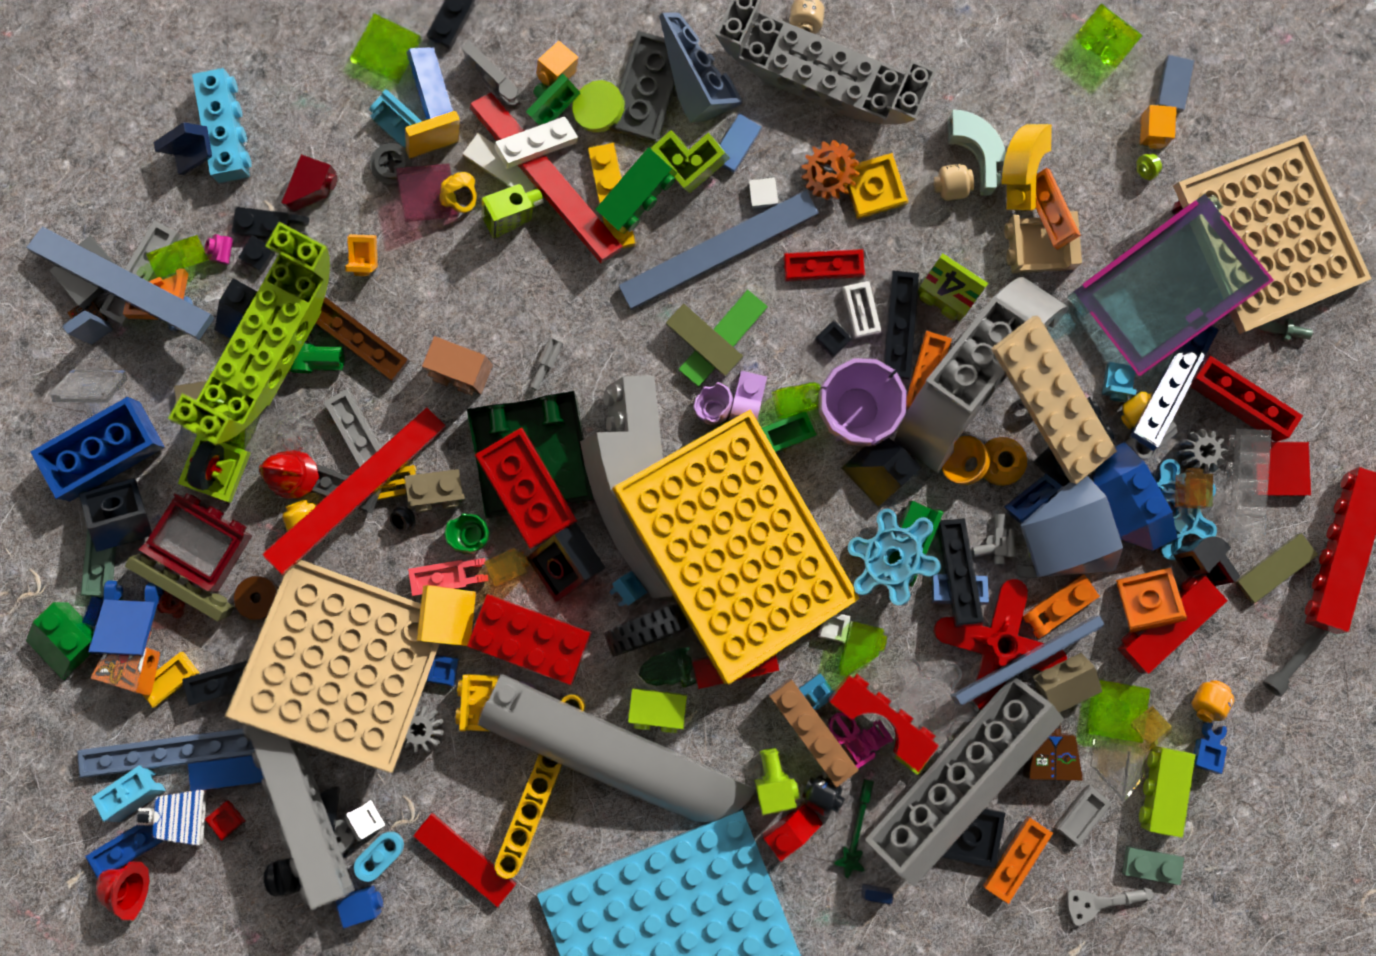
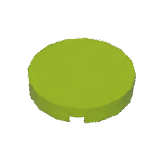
M596 80L584 85L579 90L581 94L573 101L572 112L576 121L586 131L593 133L605 132L614 123L616 125L620 121L624 112L625 101L620 90L612 82Z

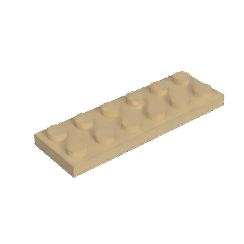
M1032 316L991 348L1070 483L1077 484L1117 452L1039 316Z

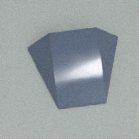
M1088 476L1077 484L1069 482L1065 487H1061L1057 491L1058 494L1047 504L1044 503L1020 525L1036 574L1039 577L1111 572L1116 570L1123 550L1121 539L1107 496Z

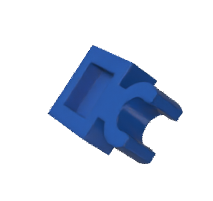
M1205 722L1202 726V733L1205 739H1196L1194 767L1214 774H1222L1227 747L1220 745V742L1225 738L1227 728L1220 726L1217 728V733L1214 734L1212 732L1213 722Z

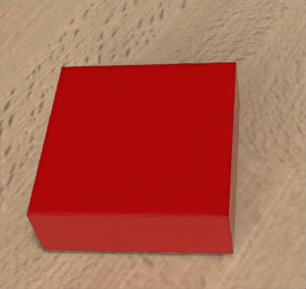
M229 800L225 801L204 819L221 841L246 822Z

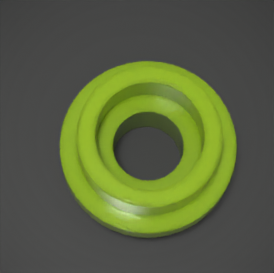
M1144 154L1137 159V172L1146 180L1155 179L1162 170V163L1154 154Z

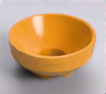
M959 437L954 443V453L943 465L942 471L954 483L960 485L974 484L986 474L989 468V451L983 442L975 437ZM975 457L978 461L977 467L973 471H966V461Z
M997 437L984 444L990 454V465L983 476L985 480L995 485L1005 486L1016 482L1022 477L1027 467V455L1020 443L1008 437ZM1001 452H1008L1012 455L1013 464L1010 467H1003L999 464L998 456Z

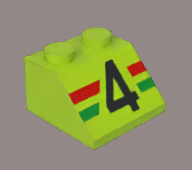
M942 253L918 288V294L921 301L930 306L934 304L942 310L941 312L945 317L950 320L956 319L960 322L988 283Z

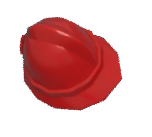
M296 450L270 455L259 466L260 475L270 490L285 499L303 497L312 491L319 479L315 461L307 453Z
M129 862L123 869L103 871L96 883L95 894L99 903L121 920H135L143 908L148 894L149 870L142 862Z

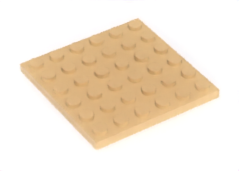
M1306 135L1173 185L1183 209L1205 194L1216 210L1226 219L1274 279L1269 285L1229 312L1239 334L1371 280V276ZM1199 215L1190 222V226L1223 299L1252 280L1249 273L1202 215Z
M300 560L284 575L228 709L226 718L392 773L440 643L417 641L420 603Z

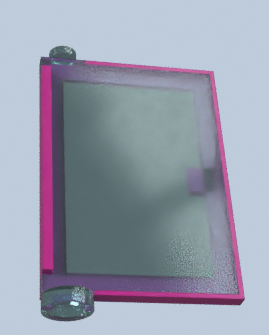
M1204 194L1067 296L1082 317L1089 313L1093 316L1138 376L1144 374L1274 281L1219 212L1223 205L1215 195L1208 198Z

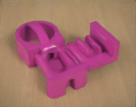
M843 712L835 713L828 722V729L840 745L844 743L856 761L855 766L857 768L862 767L875 758L876 754L872 751L873 749L877 751L888 742L894 741L880 719L872 722L874 726L867 731L863 728L862 733L858 735L861 731L855 719H850ZM840 716H845L851 721V732ZM834 720H836L846 736L837 735L833 731L832 724ZM876 725H878L879 729L881 730V732H882L883 735L885 736L884 738L882 737V735L880 734V732H879L878 729L876 728Z

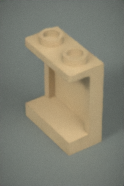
M1070 211L1079 230L1078 211ZM1013 215L1008 223L1005 224V238L1009 239L1010 247L1007 250L1006 258L1007 264L1011 265L1012 273L1075 270L1082 264L1080 237L1057 250L1053 247L1040 217L1019 218V215Z

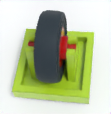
M197 434L177 484L231 503L251 452L226 443L216 445Z

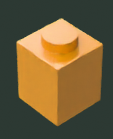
M558 41L538 59L536 75L544 85L549 86L562 73L569 79L576 73L579 57Z
M1148 106L1141 114L1140 145H1149L1151 149H1161L1166 147L1175 138L1176 107Z

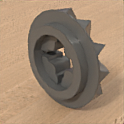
M387 143L381 145L373 152L370 159V168L377 180L385 185H397L401 181H406L407 176L412 172L413 160L412 158L409 159L405 147L396 143ZM390 155L395 163H399L395 166L394 173H392L389 167H385V165L389 164Z

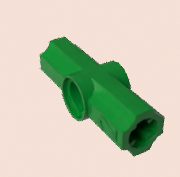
M304 343L289 371L294 373L342 371L345 364L343 348L315 347L312 344Z

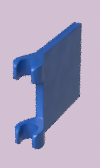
M109 580L105 582L104 601L89 652L93 654L143 656L157 604L162 599L164 590L150 582L145 586V602L122 601L119 598L123 594V586L117 585L116 581Z

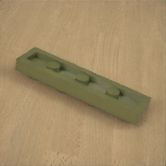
M144 553L131 556L127 560L126 568L216 621L230 616L235 607L228 603L224 596L213 594Z

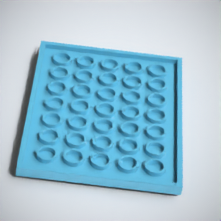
M743 809L537 894L560 956H801Z

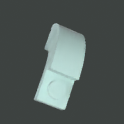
M952 110L948 118V144L964 146L976 156L980 166V195H991L1000 185L1001 175L1000 171L997 170L1003 168L1006 151L1003 142L996 130L981 117L967 111Z

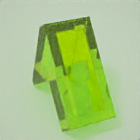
M198 235L173 242L168 246L146 253L156 278H163L176 273L178 269H186L209 260L207 254L204 253V248Z

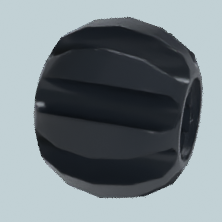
M293 858L277 860L266 866L263 873V884L270 896L280 897L294 894L303 887L300 877H295L292 871L290 861Z

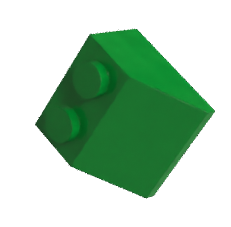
M53 602L32 622L26 642L64 680L92 654L89 652L95 630L68 602Z

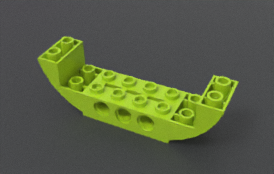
M280 222L266 244V247L275 253L277 258L197 400L181 394L168 419L216 445L237 436L260 415L267 405L270 406L322 313L320 310L325 298L330 273L328 248Z

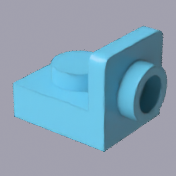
M1114 362L1107 363L1102 395L1110 396V400L1117 402H1126L1127 399L1136 396L1137 390L1133 389L1134 369L1130 365Z

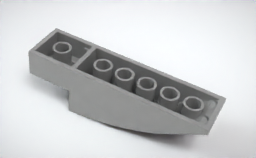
M654 375L623 376L608 385L604 391L603 399L605 406H608L609 416L606 419L608 432L595 433L580 441L585 469L600 514L617 549L652 599L674 596L612 490L614 486L663 459Z

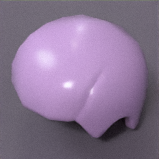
M716 382L714 386H704L700 394L695 398L693 408L699 420L708 425H718L730 417L734 399L728 387L720 382Z

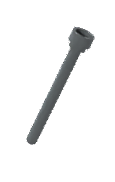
M1317 628L1281 671L1269 674L1263 681V685L1276 696L1282 697L1289 689V678L1329 631Z

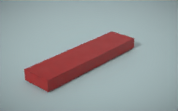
M434 813L430 814L413 835L497 907H499L517 884L511 878L506 879L499 876L495 870V865Z

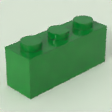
M648 147L595 210L618 231L624 234L627 231L631 232L639 224L640 220L638 218L645 210L648 212L655 206L658 201L656 197L662 190L666 191L675 182L674 176L677 172Z

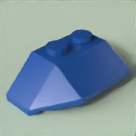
M1125 442L1115 446L1117 452L1096 468L1093 482L1107 496L1120 539L1150 551L1177 539L1173 512L1148 466Z

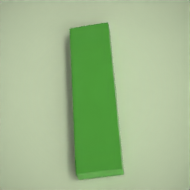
M747 290L713 330L731 346L735 347L767 310L768 306ZM696 351L679 368V372L698 388L715 370Z

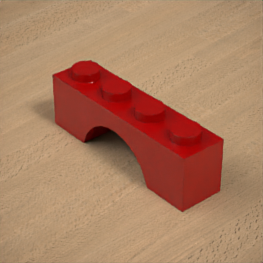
M847 674L828 698V701L850 719L866 713L879 714L885 717L891 723L895 733L893 752L916 771L920 772L939 747L933 741L936 736L924 726L920 730L911 724L914 718L901 708L898 712L893 710L889 706L892 701L878 691L874 695L867 689L869 683L858 674L854 677Z

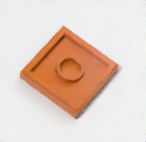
M1171 567L1116 580L1130 633L1187 621Z

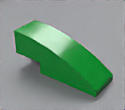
M806 411L762 428L776 454L817 436Z

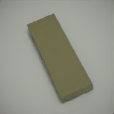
M684 303L666 322V325L724 377L743 359L742 354Z
M1302 533L1296 534L1239 577L1235 583L1251 603H1256L1317 557L1318 554Z

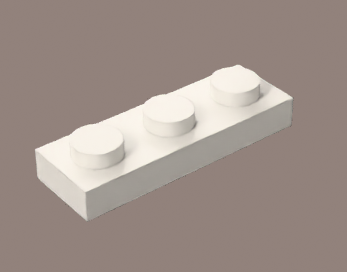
M562 117L496 141L494 148L508 169L575 144L578 137L566 117Z

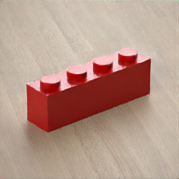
M1212 356L1204 358L1190 385L1192 389L1274 442L1290 438L1304 416Z
M1191 576L1180 585L1182 589L1179 591L1187 621L1132 633L1129 632L1121 639L1123 644L1117 649L1139 673L1149 674L1228 601L1206 576Z

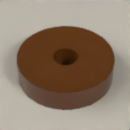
M248 577L235 590V607L242 616L248 619H265L269 614L279 588L275 582L267 577ZM256 593L261 595V600L258 603L254 601Z

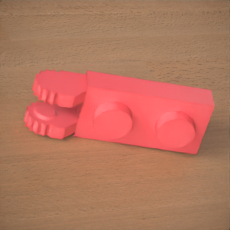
M485 558L469 561L457 560L408 569L412 596L422 595L423 585L458 589L468 587L470 584L487 582L488 575L481 574L466 578L465 568H476L486 565Z

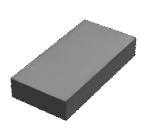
M1087 785L1054 828L1079 847L1112 803L1093 787Z

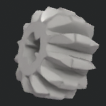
M1200 429L1197 433L1190 432L1187 434L1188 440L1184 439L1180 442L1181 446L1185 449L1178 451L1177 454L1185 456V460L1181 462V465L1190 464L1189 472L1191 473L1197 471L1200 475H1206L1208 471L1213 473L1218 471V465L1226 462L1221 455L1226 454L1228 450L1220 447L1224 439L1215 440L1216 432L1214 431L1208 434L1205 429Z
M422 706L420 712L416 707L406 734L407 741L403 745L405 749L413 744L414 753H418L421 746L425 752L431 750L430 743L435 746L440 743L435 735H444V730L437 729V726L443 724L444 721L443 719L434 720L438 711L433 710L428 715V706ZM423 723L426 727L423 730L426 733L418 735L416 733L418 728H415V725Z

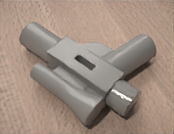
M995 514L993 535L986 538L985 545L972 547L973 557L993 554L994 564L1001 565L1005 564V557H1016L1014 547L1015 530L1008 529L1007 535L1006 514Z

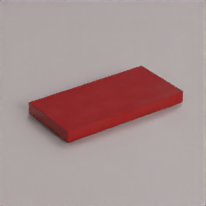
M522 427L475 454L529 549L534 548L551 538L554 534L578 522Z

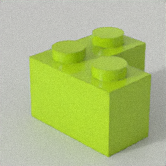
M672 130L651 147L658 156L677 172L674 177L689 193L730 159L709 132L690 149L686 147Z

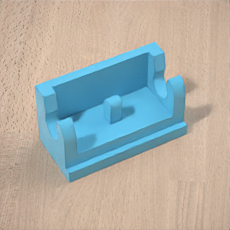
M387 89L382 92V95L369 108L372 112L371 119L405 148V128L422 122Z
M138 766L94 795L92 799L103 821L120 822L165 792L163 784L155 783L151 778L156 773L151 769Z

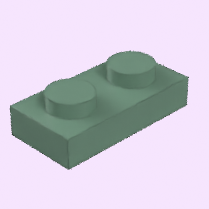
M1126 846L1122 874L1181 885L1184 857Z

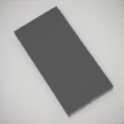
M640 30L637 31L619 87L625 101L624 112L620 121L616 125L614 123L609 127L610 131L653 144L658 142L675 90V82L663 37Z

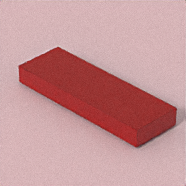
M863 249L784 253L783 255L785 282L860 278L865 276Z

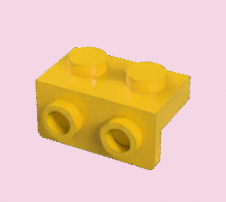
M465 674L462 680L458 681L457 696L461 697V708L456 710L455 722L456 725H460L459 731H489L478 726L486 701H489L500 677L499 675Z

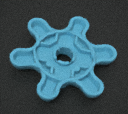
M1167 459L1160 465V479L1157 485L1166 501L1175 506L1176 512L1173 518L1177 539L1163 545L1161 552L1166 559L1176 560L1173 554L1181 547L1182 539L1186 535L1195 534L1200 539L1216 536V525L1212 521L1205 519L1201 514V505L1215 495L1216 487L1210 480H1201L1193 486L1184 484L1180 478V465L1173 459Z
M887 508L881 510L877 515L878 532L876 536L868 540L861 537L853 538L848 544V552L854 557L862 558L865 562L864 572L854 582L855 591L859 595H868L877 586L885 585L889 589L891 602L897 606H902L910 600L908 586L913 581L914 576L917 574L927 577L937 575L940 571V562L933 556L923 554L922 544L933 532L932 522L922 517L917 519L909 528H900L897 525L895 512ZM895 551H899L901 560L890 564V555Z

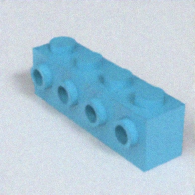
M224 68L192 74L200 122L202 126H207L212 157L207 160L210 175L218 183L250 177L248 168L252 167L249 153L245 152L244 143L247 142V136L243 126L240 125L239 118L242 117V109L235 98V93L238 92L235 78L233 76L230 77Z

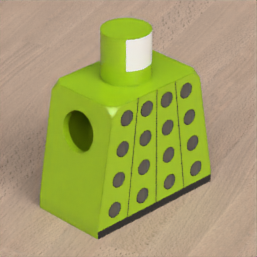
M517 184L483 197L481 217L492 238L495 239L529 222L532 219L533 207L544 203V199L538 188L525 193L522 185Z

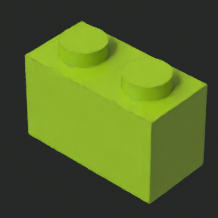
M633 688L628 723H634L633 728L650 730V725L661 726L662 732L677 733V729H683L687 694Z

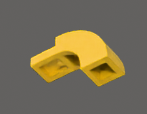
M1027 124L1022 126L1013 136L1005 155L1002 171V184H1007V210L1036 209L1037 170L1042 157L1051 151L1052 124Z

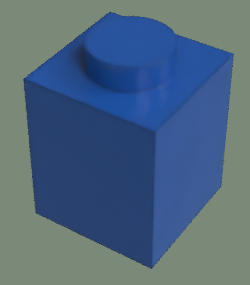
M374 885L348 893L335 901L343 929L376 918L382 912L381 908L383 907L382 896L379 891L375 890Z

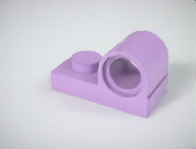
M741 371L729 421L750 409L756 420L758 419L767 380L766 376Z

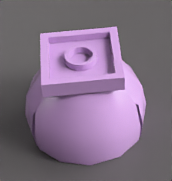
M854 358L830 371L820 386L818 412L829 433L835 436L836 442L842 440L848 445L871 446L894 435L906 415V389L897 373L889 379L894 369L877 359Z

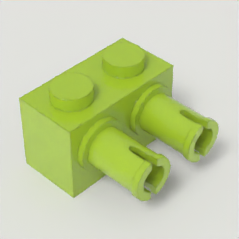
M769 748L759 751L765 775L762 778L755 779L754 782L763 815L796 808L795 800L800 799L798 787L794 778L790 779L787 773L782 772L778 750L776 748Z

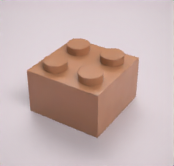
M434 336L422 367L428 372L427 376L433 378L434 382L444 386L452 383L453 386L458 388V391L473 396L474 392L482 394L493 365L486 355Z

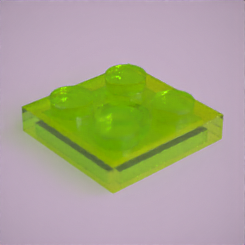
M374 13L350 59L353 63L399 84L409 65L407 51L409 48H418L422 38L419 34Z
M1099 680L1102 692L1090 698L1086 733L1143 743L1151 688Z

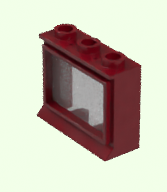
M187 492L185 496L174 493V498L148 540L138 550L203 589L219 592L251 540L252 535L245 532L247 527L240 522L232 520L230 523L223 519L224 513L212 506L206 509L199 504L201 500Z

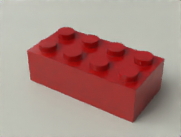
M487 594L467 647L572 685L592 632L497 596Z

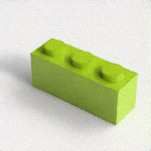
M1153 745V750L1149 752L1147 765L1150 768L1148 779H1145L1143 785L1145 802L1139 811L1141 828L1150 832L1183 838L1196 754Z

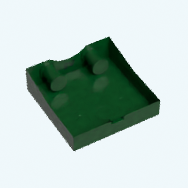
M575 391L546 395L521 402L493 404L467 409L475 454L522 427L567 504L594 500L580 441L584 440ZM476 458L485 517L494 518L509 515Z

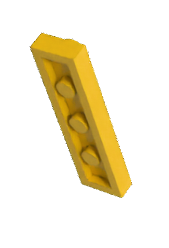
M614 143L588 148L600 203L621 180ZM603 217L604 225L623 246L622 249L636 246L633 230L631 232L627 231L624 234Z

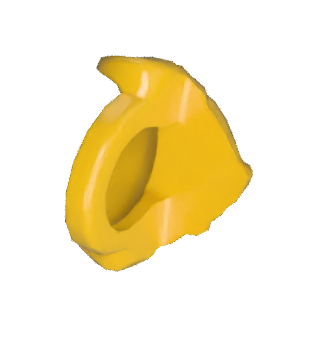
M458 172L442 181L440 203L445 207L451 206L459 213L471 211L477 201L474 177L467 172ZM466 186L471 193V202L468 206L462 207L457 203L453 191Z

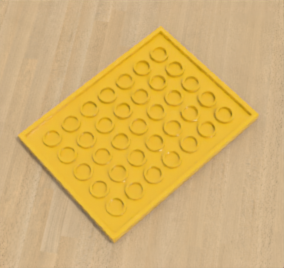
M751 409L612 488L725 684H730L860 599Z

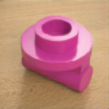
M214 234L212 238L206 240L204 253L208 254L209 260L229 265L233 238Z

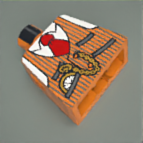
M146 647L143 656L103 654L91 675V679L150 696L160 652Z

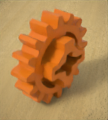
M832 140L829 146L828 143L823 141L821 149L815 146L812 147L813 156L806 154L805 157L809 160V163L802 165V168L807 171L802 176V179L809 181L805 187L810 191L813 190L812 194L820 197L822 195V198L829 200L832 195L835 199H839V192L842 191L848 194L847 186L856 185L852 178L860 174L854 170V167L859 165V161L853 159L856 155L855 152L851 149L848 150V146L844 143L839 146L838 142ZM824 167L833 168L837 174L829 173Z

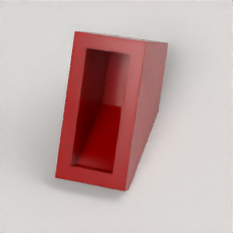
M802 803L762 834L781 862L803 846L823 823L814 811Z

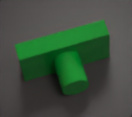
M562 73L550 87L543 83L535 86L533 93L538 99L526 113L538 126L554 121L581 93Z

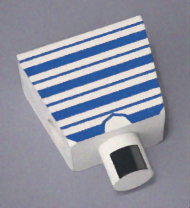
M207 790L156 797L155 808H139L137 825H153V838L192 845L203 844Z

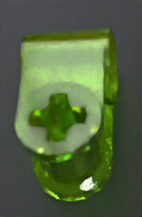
M809 382L772 391L771 394L777 418H788L804 411L807 412L819 408V395L815 402L805 397L808 396L809 391L819 394L821 385L816 382Z

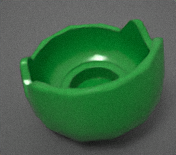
M462 513L458 518L449 520L444 532L447 544L456 552L465 555L477 553L489 540V530L486 522L478 515Z

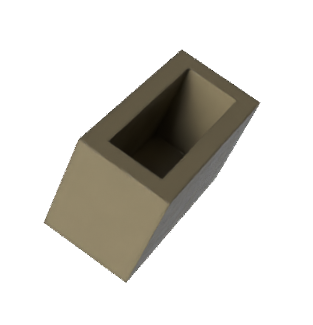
M1082 653L1033 676L1038 694L1050 702L1059 713L1102 692L1095 666Z

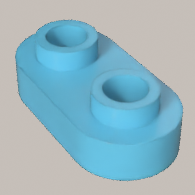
M393 831L380 835L356 859L354 863L356 876L366 882L373 881L380 876L401 855L404 849L402 837ZM387 841L394 843V850L387 849ZM367 861L374 863L375 867L373 870H369L366 867Z

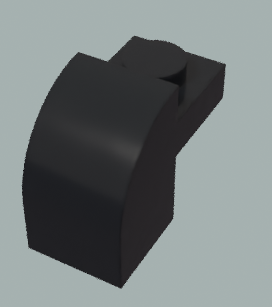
M1211 536L1188 541L1173 554L1187 577L1206 574L1214 586L1235 583L1240 577L1226 555L1231 549L1230 545L1219 537Z

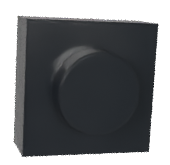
M252 235L238 258L264 273L275 253L266 247L265 242Z

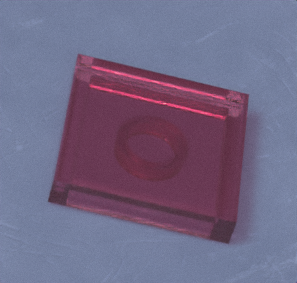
M449 164L396 168L395 172L405 222L458 217L459 212L455 211L451 206L445 207L440 203L441 183L451 176Z

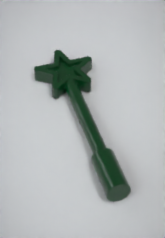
M866 778L863 779L859 796L860 806L850 849L848 850L846 846H843V857L834 860L835 865L844 867L845 878H849L853 869L861 872L865 870L858 862L863 855V851H856L866 806L870 803L874 785L873 780Z

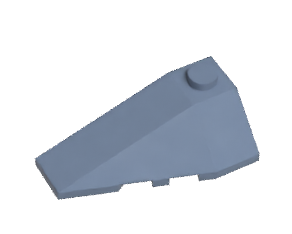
M662 13L659 18L678 100L690 123L708 121L743 103L730 77L726 72L721 75L713 64L716 59L711 53L707 54L700 48L698 36L681 14Z

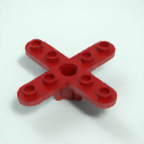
M1018 579L1006 580L1001 585L990 628L982 625L955 628L953 617H942L936 621L933 631L937 640L944 644L983 654L976 681L1043 644L1039 641L1018 636L1028 597L1026 585ZM1003 637L1009 643L1005 653H1001L998 649V642ZM1060 650L1030 668L1044 671L1067 660L1066 653ZM1006 681L972 699L974 705L979 710H982L1005 685Z

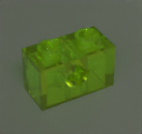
M1101 3L1081 27L1075 38L1083 48L1091 50L1098 55L1104 64L1116 69L1143 35Z

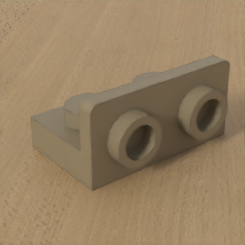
M459 469L404 476L408 508L415 509L416 513L432 511V506L442 505L443 509L459 507L460 502L465 500V496L462 494Z

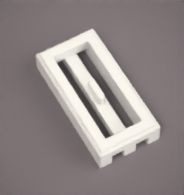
M869 281L844 286L842 290L854 339L880 334L881 327ZM863 288L873 324L871 329L868 326L860 289ZM850 291H854L863 328L862 331L859 330Z

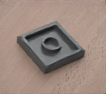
M89 235L79 244V246L116 264L92 236ZM57 265L49 270L78 306L83 309L104 292L101 288Z

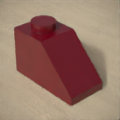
M301 154L281 203L289 211L296 212L327 198L330 190H334L337 184V172L330 164Z

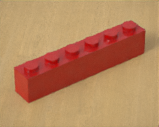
M1361 467L1347 472L1342 478L1341 488L1343 490L1341 497L1336 501L1333 509L1334 513H1336L1334 522L1329 526L1326 533L1328 543L1319 558V563L1321 564L1320 571L1312 582V589H1314L1312 599L1308 601L1305 607V615H1307L1306 624L1335 634L1349 632L1376 536V472Z

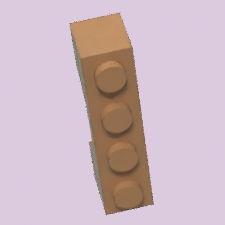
M789 678L768 694L836 787L859 771L792 679Z

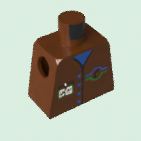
M1060 724L1024 764L1023 776L1028 779L1083 781L1075 735L1061 733Z

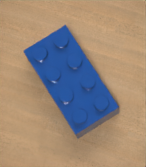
M126 397L30 452L54 497L71 502L80 497L79 493L90 491L92 488L101 485L164 449L165 446L142 404L137 400Z

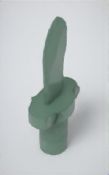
M1289 318L1285 320L1284 324L1268 322L1257 327L1262 331L1282 334V341L1289 342L1291 336L1310 340L1313 334L1312 329L1294 326V320Z

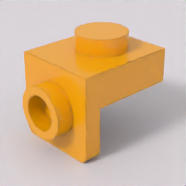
M350 234L347 236L349 263L345 266V271L353 272L355 276H368L378 267L377 236Z

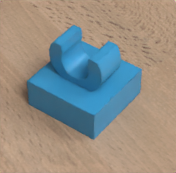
M632 571L612 583L614 587L610 590L611 595L618 592L623 598L618 603L620 607L625 604L629 606L648 593Z
M818 673L799 687V690L815 711L829 702L828 698L834 692L821 673Z

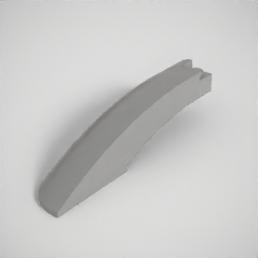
M500 675L489 701H486L478 726L584 775L694 821L712 822L734 814L746 805L756 790L752 786L657 742L602 720L506 675Z

